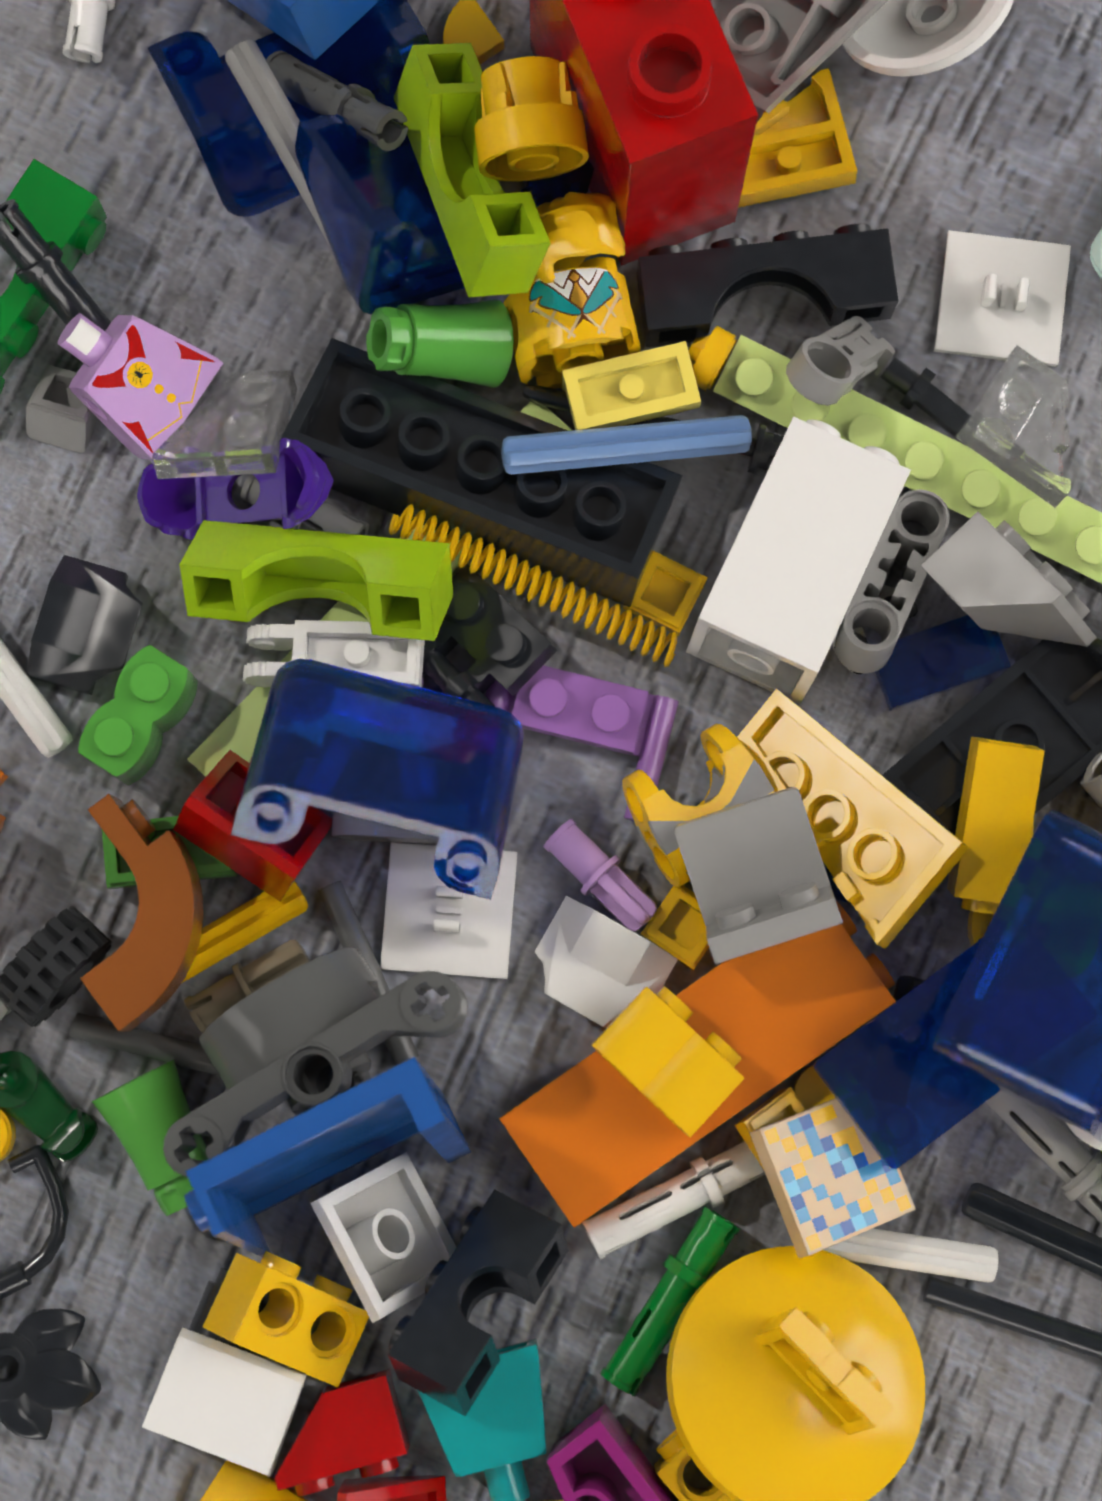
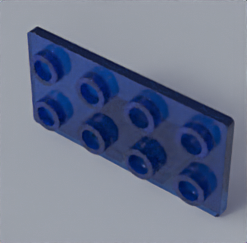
M1015 913L816 1061L814 1069L886 1166L894 1170L902 1166L1096 1018V1011L1024 917L1019 913Z

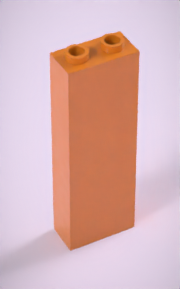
M838 901L836 903L843 921L842 924L724 961L676 995L693 1012L686 1023L705 1040L712 1032L716 1033L742 1058L734 1068L745 1078L691 1137L684 1134L597 1051L499 1118L573 1228L896 1002L888 989L895 985L892 976L874 953H871L866 958L863 956L851 939V936L857 932V928Z

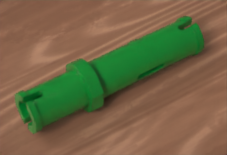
M706 1206L703 1208L702 1215L676 1256L669 1253L662 1265L667 1268L666 1272L640 1313L636 1316L632 1326L610 1361L601 1370L600 1374L607 1381L634 1397L637 1395L640 1385L664 1347L672 1338L675 1326L688 1301L709 1278L735 1234L737 1235L741 1230L738 1226Z

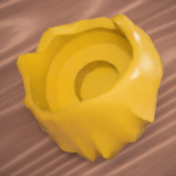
M568 192L565 197H557L551 202L542 203L537 207L550 241L548 250L536 274L544 283L554 282L555 271L579 267L586 257L599 253L615 255L617 257L625 255L626 244L619 228L616 204L611 200L610 196L601 193Z

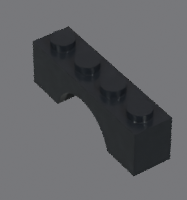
M864 223L845 225L834 230L833 235L809 237V233L806 231H788L774 236L772 242L747 244V240L743 238H727L712 243L710 249L686 251L685 247L681 245H666L652 249L648 253L649 256L638 257L636 277L645 347L671 345L683 341L689 343L694 342L696 338L709 335L712 322L721 307L738 293L758 286H781L802 294L820 310L829 326L839 325L853 316H859L866 322L891 319L899 301L889 229L871 230L870 225Z

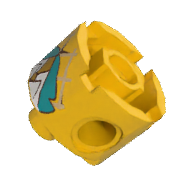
M596 257L583 262L579 267L555 271L554 282L548 284L535 276L528 293L509 294L503 303L512 321L513 349L521 382L527 385L528 381L533 378L532 376H535L537 386L552 389L562 388V370L641 352L625 276L617 271L615 259L612 257Z

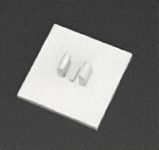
M948 230L934 352L1057 367L1059 364L1071 245Z
M391 842L380 969L418 973L438 971L444 975L508 979L518 852Z

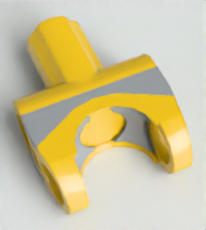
M716 723L702 731L700 735L701 743L709 759L706 764L710 773V788L705 799L697 806L683 805L671 799L664 789L659 791L652 779L640 769L627 775L622 780L624 796L641 839L662 874L677 888L690 881L674 834V828L677 824L775 792L760 765L741 741L722 724Z

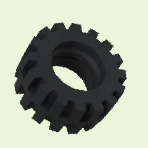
M71 906L69 909H64L57 917L54 916L49 920L41 931L38 930L31 937L29 943L26 946H22L15 954L14 960L9 962L3 969V974L0 976V999L31 1027L40 1025L43 1020L46 1021L51 1017L56 1009L59 1010L67 1002L68 998L82 987L83 982L80 978L105 959V954L111 949L112 941L75 907Z

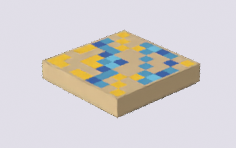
M867 1086L750 1132L798 1258L810 1256L916 1210Z

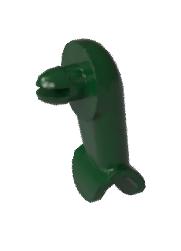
M11 1050L0 1053V1108L44 1142L40 1145L41 1148L51 1152L58 1160L68 1162L79 1157L93 1142L98 1130L97 1122L81 1108L76 1107L74 1109L32 1058L22 1052Z

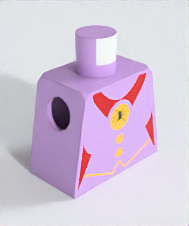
M79 313L67 324L58 340V345L83 362V365L70 383L69 388L72 393L131 453L138 458L155 462L159 460L223 364L215 356L133 315H117L106 331H104Z

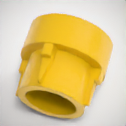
M542 56L519 57L496 63L482 72V118L478 119L475 124L474 133L479 171L483 176L494 180L511 182L541 180L571 172L587 162L589 153L584 114L579 109L577 93L571 90L565 61L561 62L554 58Z

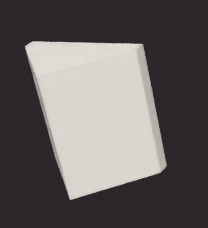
M407 1152L310 1203L372 1323L425 1293L426 1282L434 1267L441 1260L448 1261L457 1248Z
M182 1327L142 1428L272 1477L307 1375Z

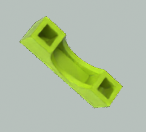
M471 43L412 45L394 95V101L397 109L407 117V122H404L403 125L408 127V138L468 297L528 293L548 250L550 241L530 192L506 193L498 180L487 178L479 171L474 126L478 119L482 118V69Z
M203 520L179 564L187 616L249 622L266 609L283 602L303 598H326L341 601L358 609L367 618L372 635L435 641L453 598L449 543L292 528L283 529L281 527Z

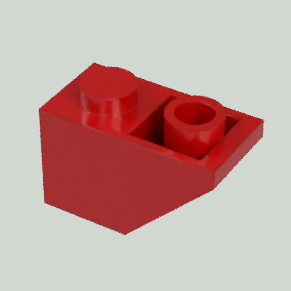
M390 1369L341 1382L338 1388L333 1385L325 1388L275 1476L278 1491L295 1486L297 1496H305L335 1486L333 1475L359 1468L361 1478H367L399 1467L397 1457L408 1453L410 1442Z

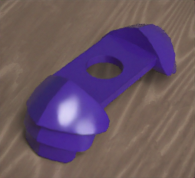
M282 438L280 439L279 455L209 464H206L202 455L195 450H187L180 456H165L157 464H150L143 470L137 499L142 515L149 525L158 528L164 534L177 535L193 540L203 520L239 524L282 520L283 529L294 527L312 517L327 499L334 480L326 463L308 446L298 440ZM251 473L259 482V497L252 507L241 510L233 502L232 487L238 477Z

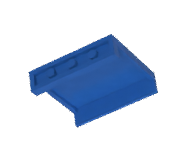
M413 1057L185 1171L193 1190L184 1194L188 1209L201 1232L209 1229L215 1238L218 1237L225 1240L228 1244L236 1245L239 1249L243 1248L263 1257L265 1251L270 1252V1249L254 1216L420 1133L448 1164L471 1153V1150L444 1094L416 1057Z

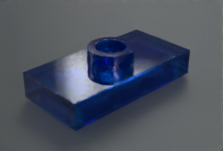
M968 615L898 639L886 665L875 673L889 711L1005 671L1011 667L999 633L997 631L981 629Z

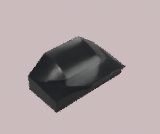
M67 555L62 557L50 579L31 640L27 675L30 678L92 695L98 679L111 672L123 669L143 605L127 587L128 575L125 572Z

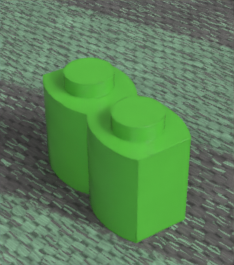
M151 645L144 647L127 662L121 671L116 683L114 699L102 705L85 725L80 737L78 753L127 786L135 783L149 771L156 761L162 746L163 733L176 726L189 711L196 696L198 680L188 668Z

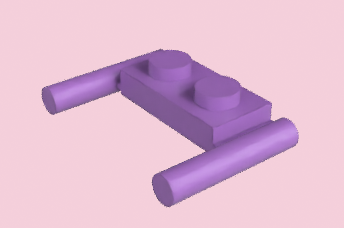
M544 665L514 696L496 680L485 693V696L495 705V710L486 721L477 724L464 778L477 783H489L503 724L505 723L637 756L639 759L636 770L644 771L658 788L679 701L665 696L648 694L649 691ZM627 805L624 818L634 821Z

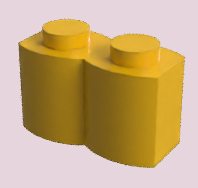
M646 986L599 1035L591 1046L684 1134L691 1137L745 1079L734 1068L742 1058L716 1033L712 1032L705 1040L686 1023L693 1012L668 988L664 986L655 994Z

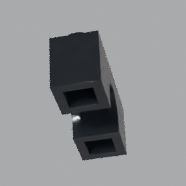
M495 1189L483 1208L476 1206L467 1216L460 1232L461 1242L448 1261L441 1260L430 1273L425 1285L426 1296L413 1316L406 1315L399 1321L389 1341L390 1351L387 1354L400 1381L463 1416L467 1415L500 1362L492 1335L469 1322L473 1308L486 1296L499 1292L515 1294L535 1305L569 1251L562 1224Z

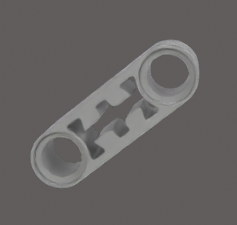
M912 490L900 496L894 506L836 637L835 651L837 657L851 671L863 674L873 673L884 667L890 659L927 575V572L921 565L938 550L949 525L950 514L948 507L935 493L927 490ZM907 521L921 523L930 534L926 536L913 535L904 528L902 523ZM895 561L906 567L889 603L878 597ZM858 627L872 628L879 633L883 642L879 644H866L855 636L853 629Z

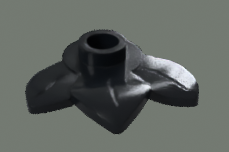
M61 1308L42 1309L27 1315L13 1333H0V1356L10 1355L17 1360L16 1372L9 1378H0V1420L15 1435L27 1439L45 1440L51 1428L52 1410L65 1411L78 1408L91 1401L100 1393L101 1383L93 1369L78 1354L71 1352L84 1327L85 1318L83 1315Z

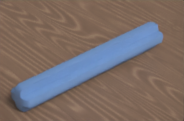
M737 415L507 436L503 439L501 454L506 473L511 475L747 452L752 442V430L749 419L746 416Z

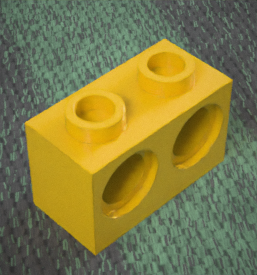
M265 1251L260 1263L236 1253L203 1328L232 1343L338 1388L369 1319V1315L365 1310L348 1303L353 1290L318 1274L312 1286L297 1280L302 1268L301 1266L268 1251ZM269 1292L268 1303L258 1314L260 1301ZM320 1316L319 1326L311 1335L313 1323Z

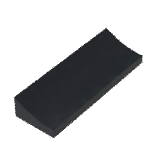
M331 338L281 439L287 438L302 442L326 463L334 480L331 487L332 490L401 516L408 505L413 504L414 513L412 520L419 511L425 510L426 517L423 526L431 516L436 515L437 525L435 530H437L442 522L448 521L449 529L447 535L454 527L459 526L461 531L459 540L465 533L471 532V545L476 539L482 537L484 542L482 549H485L488 544L493 543L495 546L494 554L501 549H505L507 553L506 559L516 554L519 564L524 560H528L529 568L539 565L542 573L551 571L554 578L562 576L563 580L567 583L574 582V585L577 587H585L587 591L631 607L683 476L650 462L511 475L506 473L502 461L501 448L504 438L507 436L568 430L430 376L399 375L395 371L376 370L374 362L368 358L367 351Z

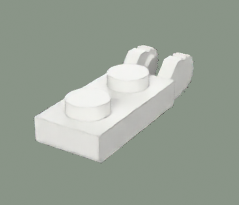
M295 620V624H256L254 626L250 625L247 629L246 644H249V646L260 650L288 651L292 649L291 662H252L244 665L243 681L251 686L264 688H286L293 686L294 689L421 692L425 640L372 635L369 622Z

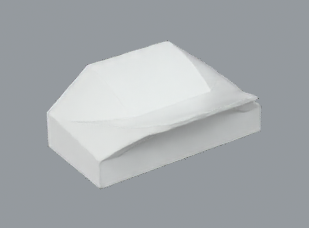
M568 896L563 900L535 950L536 955L543 963L545 976L544 993L604 1028L612 1023L644 987L647 986L657 994L678 960L649 940Z

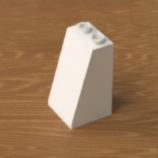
M793 416L698 617L686 653L771 692H774L777 688L792 701L800 705L823 664L911 470L899 465L898 459L884 449L874 446L862 448L842 439L840 433L827 423L813 419L805 422Z

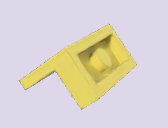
M686 341L562 370V391L566 392L575 430L625 426L700 408L701 398Z

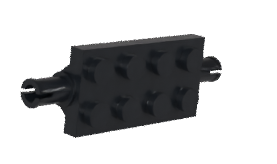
M1096 638L1090 645L1081 646L1043 639L894 764L883 776L955 835L971 736L1033 745L1045 751L1036 801V814L1086 772L1093 758L1102 752V640Z

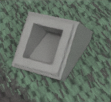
M47 365L26 404V434L30 439L78 453L85 452L90 443L97 417L69 388L77 372Z

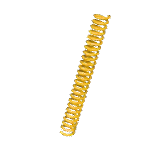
M413 504L408 505L400 517L393 514L389 526L390 535L396 534L402 524L401 539H408L414 529L412 540L422 541L427 533L425 541L436 542L438 540V542L450 544L451 562L455 560L462 549L458 561L459 569L465 567L474 554L469 571L471 574L476 573L485 560L481 572L482 580L488 578L497 564L492 579L493 585L499 584L509 569L504 583L505 591L511 589L520 575L515 593L516 596L522 595L532 579L527 594L528 602L535 598L543 586L538 601L539 607H542L555 590L549 608L551 613L558 609L567 595L561 612L562 618H565L579 599L572 619L574 624L580 621L590 605L584 622L585 629L591 627L602 610L595 629L596 635L602 633L613 615L606 636L608 640L613 639L625 620L618 639L619 646L625 643L636 626L629 646L630 651L636 649L648 630L641 650V656L647 655L659 636L652 656L653 662L658 661L670 641L671 643L663 663L664 668L668 667L675 657L674 651L678 640L675 631L666 636L665 626L655 630L653 620L643 625L642 615H638L632 620L630 609L625 610L620 615L621 608L619 604L613 605L609 609L608 599H603L598 603L596 593L589 595L586 599L587 592L585 587L578 589L574 594V582L566 584L563 588L564 580L562 576L557 577L551 583V571L545 572L540 577L541 569L539 565L534 566L528 573V560L522 561L517 567L518 558L516 554L511 555L505 562L507 554L505 549L499 550L494 556L495 546L493 543L488 544L482 551L484 543L482 537L476 539L470 547L472 540L471 532L465 533L458 542L461 532L459 526L454 527L447 536L449 529L448 521L442 522L435 531L437 525L436 515L431 516L423 526L426 517L425 510L419 511L412 520L414 513Z

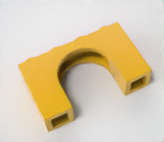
M971 736L955 834L969 849L949 872L948 891L954 897L963 898L961 908L986 914H1000L1002 904L1027 908L1026 918L1032 920L1065 924L1066 914L1091 917L1090 927L1102 930V882L1079 883L1054 874L1041 858L1035 843L1033 823L1045 751L1033 745Z

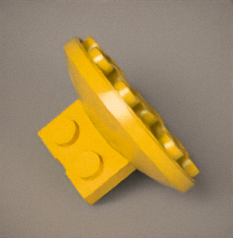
M780 1246L747 1254L727 1264L709 1277L690 1298L675 1326L669 1346L666 1374L667 1394L677 1433L691 1459L705 1477L734 1501H867L880 1492L897 1475L910 1455L918 1437L925 1405V1375L919 1345L913 1329L896 1300L882 1284L858 1265L833 1253L821 1250L810 1256L798 1258L794 1246Z

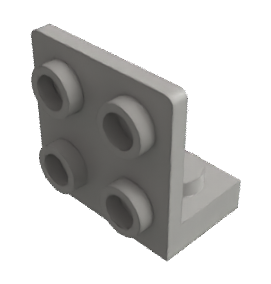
M786 788L675 826L674 834L706 926L707 942L715 964L843 923L798 788Z

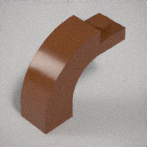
M107 794L87 810L127 862L135 877L139 897L138 913L134 926L125 942L112 955L80 979L118 1031H132L161 1008L185 979L200 943L204 915L203 894L195 863L180 836L168 830L152 842L148 836L156 828L142 808L133 799L124 805L119 798Z

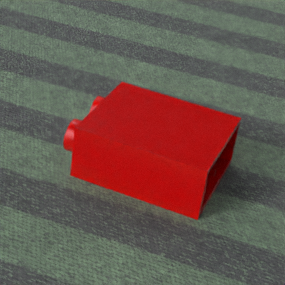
M530 0V47L533 55L550 57L566 62L571 90L577 93L578 106L584 114L589 158L580 168L591 193H601L610 196L611 200L616 204L618 224L626 244L625 255L618 257L621 266L638 260V257L648 256L649 251L654 248L677 245L734 223L758 113L710 0Z

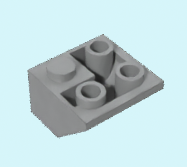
M979 512L975 513L921 565L940 588L981 629L1081 646H1088L1097 638L1082 620L1090 612L1088 607L1072 592L1073 588L1047 561L1042 563L1030 550L1031 547L1005 520L994 528Z

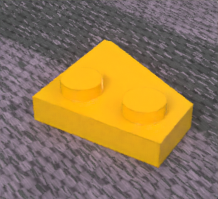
M829 68L820 70L811 76V84L788 102L783 99L770 113L764 111L760 120L757 121L738 208L856 184L858 171Z

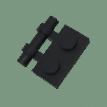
M466 564L465 567L461 568L452 577L453 598L435 641L425 640L422 675L427 674L443 690V700L456 712L465 711L477 724L486 721L495 710V705L483 693L496 680L514 696L558 650L484 579L482 580L477 572L471 574L469 571L470 566ZM458 643L476 660L467 671L460 672L446 658Z

